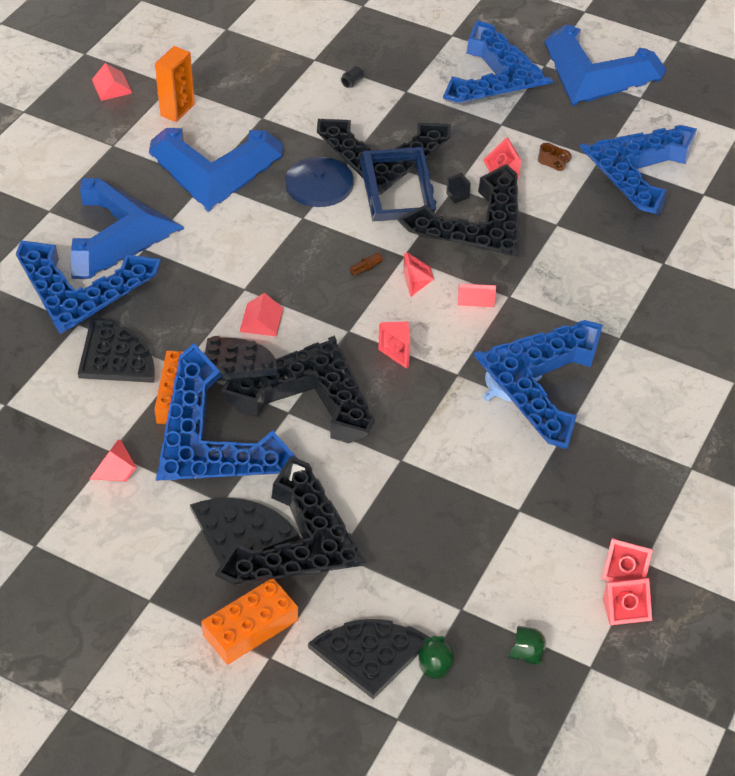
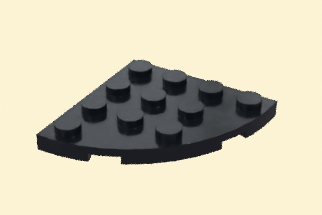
M91 318L78 369V378L154 383V361L146 343L132 330L125 326L122 328L114 325L112 321Z
M220 336L207 338L204 354L222 374V377L217 381L278 375L277 363L273 354L255 341Z
M216 498L190 504V510L220 565L235 543L253 551L260 549L266 551L274 549V546L291 543L299 539V534L288 520L273 509L260 503L238 498Z
M363 619L346 622L344 626L324 631L308 643V648L374 699L419 655L421 647L426 643L425 638L430 637L411 626L404 627L393 624V621Z

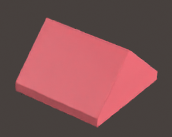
M107 63L92 78V83L101 101L132 94V90L123 72Z
M506 137L483 161L489 172L507 164L518 174L519 178L521 159L509 138Z
M459 284L458 305L494 307L496 286Z
M261 294L247 303L240 332L277 336L283 307L267 294Z
M408 321L381 322L379 324L378 350L405 368L409 367L410 357Z
M612 538L602 579L614 582L646 578L653 549Z
M649 578L606 582L603 602L610 625L652 621Z

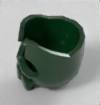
M518 626L516 643L510 651L508 658L518 661L523 658L527 663L541 665L542 657L546 650L544 634L535 628Z
M444 636L425 638L426 643H424L419 651V667L424 675L432 679L443 678L452 668L454 652L451 646L444 641Z

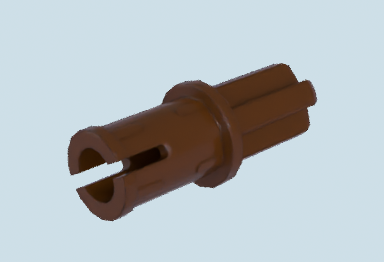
M379 252L367 258H362L359 263L349 268L351 275L357 276L366 270L370 271L373 266L382 263L383 258Z

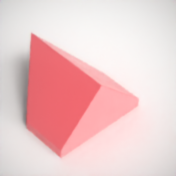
M408 252L404 253L403 273L410 297H412L433 281L434 277L430 266Z
M121 440L116 441L90 479L124 482L128 480L136 466Z

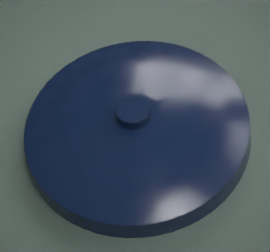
M310 157L298 161L289 168L285 178L286 190L295 201L311 207L332 206L345 200L352 192L353 174L348 166L339 160L329 157Z

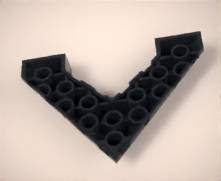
M318 119L317 133L363 178L360 157L363 151H371V147L362 140H357L355 135L351 133V120ZM418 123L417 135L412 137V140L408 143L404 142L395 149L423 147L424 154L428 157L450 139L451 124ZM415 160L373 163L379 195L383 194L416 167Z
M506 164L480 177L478 192L489 202L486 222L479 221L476 224L470 223L466 219H443V216L436 215L427 205L398 218V222L408 232L420 237L446 240L519 257L518 174Z
M335 335L329 337L326 342L321 344L317 342L304 347L300 351H294L275 359L278 375L227 380L221 390V395L238 412L258 417L265 404L315 389L333 418L331 421L330 438L345 443H351L368 436L375 421L373 415L369 412L364 396L359 391L358 383L349 365L346 363V358L341 348L338 347Z
M290 456L273 483L271 498L290 507L303 538L302 542L274 546V549L266 551L262 549L253 551L235 543L215 573V576L235 585L366 566L367 561L359 553L357 544L351 534L347 532L346 526L333 503L325 495V490L320 481L315 478L310 464Z

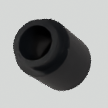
M353 66L347 70L341 77L343 86L346 88L355 86L364 78L363 70L358 66Z

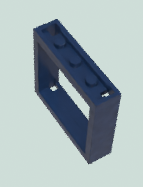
M423 147L363 151L360 157V164L372 222L398 220V218L418 209L382 210L373 163L415 160L424 205H427L433 212L437 210V202L433 197L434 187L430 183V170L427 169V156L424 154Z

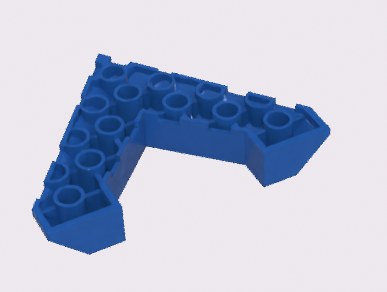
M476 20L468 39L466 54L481 57L495 75L493 73L483 75L478 80H465L452 76L443 99L462 105L502 93L551 84L553 80L550 77L546 78L543 75V71L533 64L515 45L512 46L508 43V39L502 33L495 31V27L492 24Z
M567 24L551 32L544 42L549 50L551 60L555 63L554 67L558 76L564 84L566 94L571 99L570 103L572 106L577 105L579 101L585 100L588 102L602 96L605 97L626 91L631 86L640 87L647 85V82L652 80L655 82L660 81L667 70L655 52L639 47L634 56L592 64L579 44L581 29Z
M677 125L674 129L670 130L662 128L653 130L649 134L641 132L616 137L615 139L596 141V144L593 145L580 144V148L639 210L659 216L665 205L666 189L650 186L647 181L645 182L642 179V174L638 169L667 160L685 164L690 155L697 128Z
M165 128L150 141L149 154L155 157L158 163L165 170L167 169L171 176L186 191H189L190 195L198 203L204 206L207 212H210L215 204L222 203L233 192L238 191L253 180L258 172H263L269 168L274 160L278 161L281 159L283 143L267 131L249 130V137L246 143L210 162L184 142L183 128Z
M82 178L80 187L82 205H100L103 208H107L119 221L92 238L72 239L71 278L90 279L96 276V272L102 269L107 270L117 265L116 262L123 259L125 254L136 255L151 247L152 244L168 238L170 233L183 230L184 226L100 178Z
M21 240L16 251V257L59 334L64 333L156 276L161 263V259L125 254L121 268L115 270L114 274L108 277L103 276L93 281L92 285L84 289L81 287L75 290L67 282L62 272L56 268L59 260L56 245Z
M582 320L576 325L569 327L565 325L555 328L549 333H538L515 340L509 344L505 343L491 347V350L485 352H475L473 355L543 439L550 445L567 449L577 415L557 410L555 405H552L547 398V393L540 383L538 384L534 378L571 362L591 367L603 325Z
M195 343L186 349L178 359V368L174 380L172 400L166 422L156 481L279 474L290 456L297 457L273 430L258 443L204 441L208 388L219 380L222 374Z

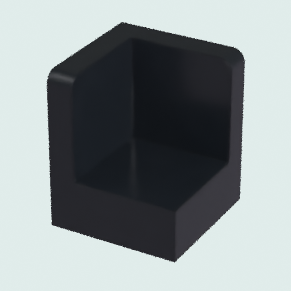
M463 173L447 178L446 194L454 203L469 199L471 183Z

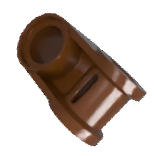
M542 143L540 145L538 162L542 165L549 166L557 171H563L566 163L572 159L571 153L565 149L554 146L551 143Z

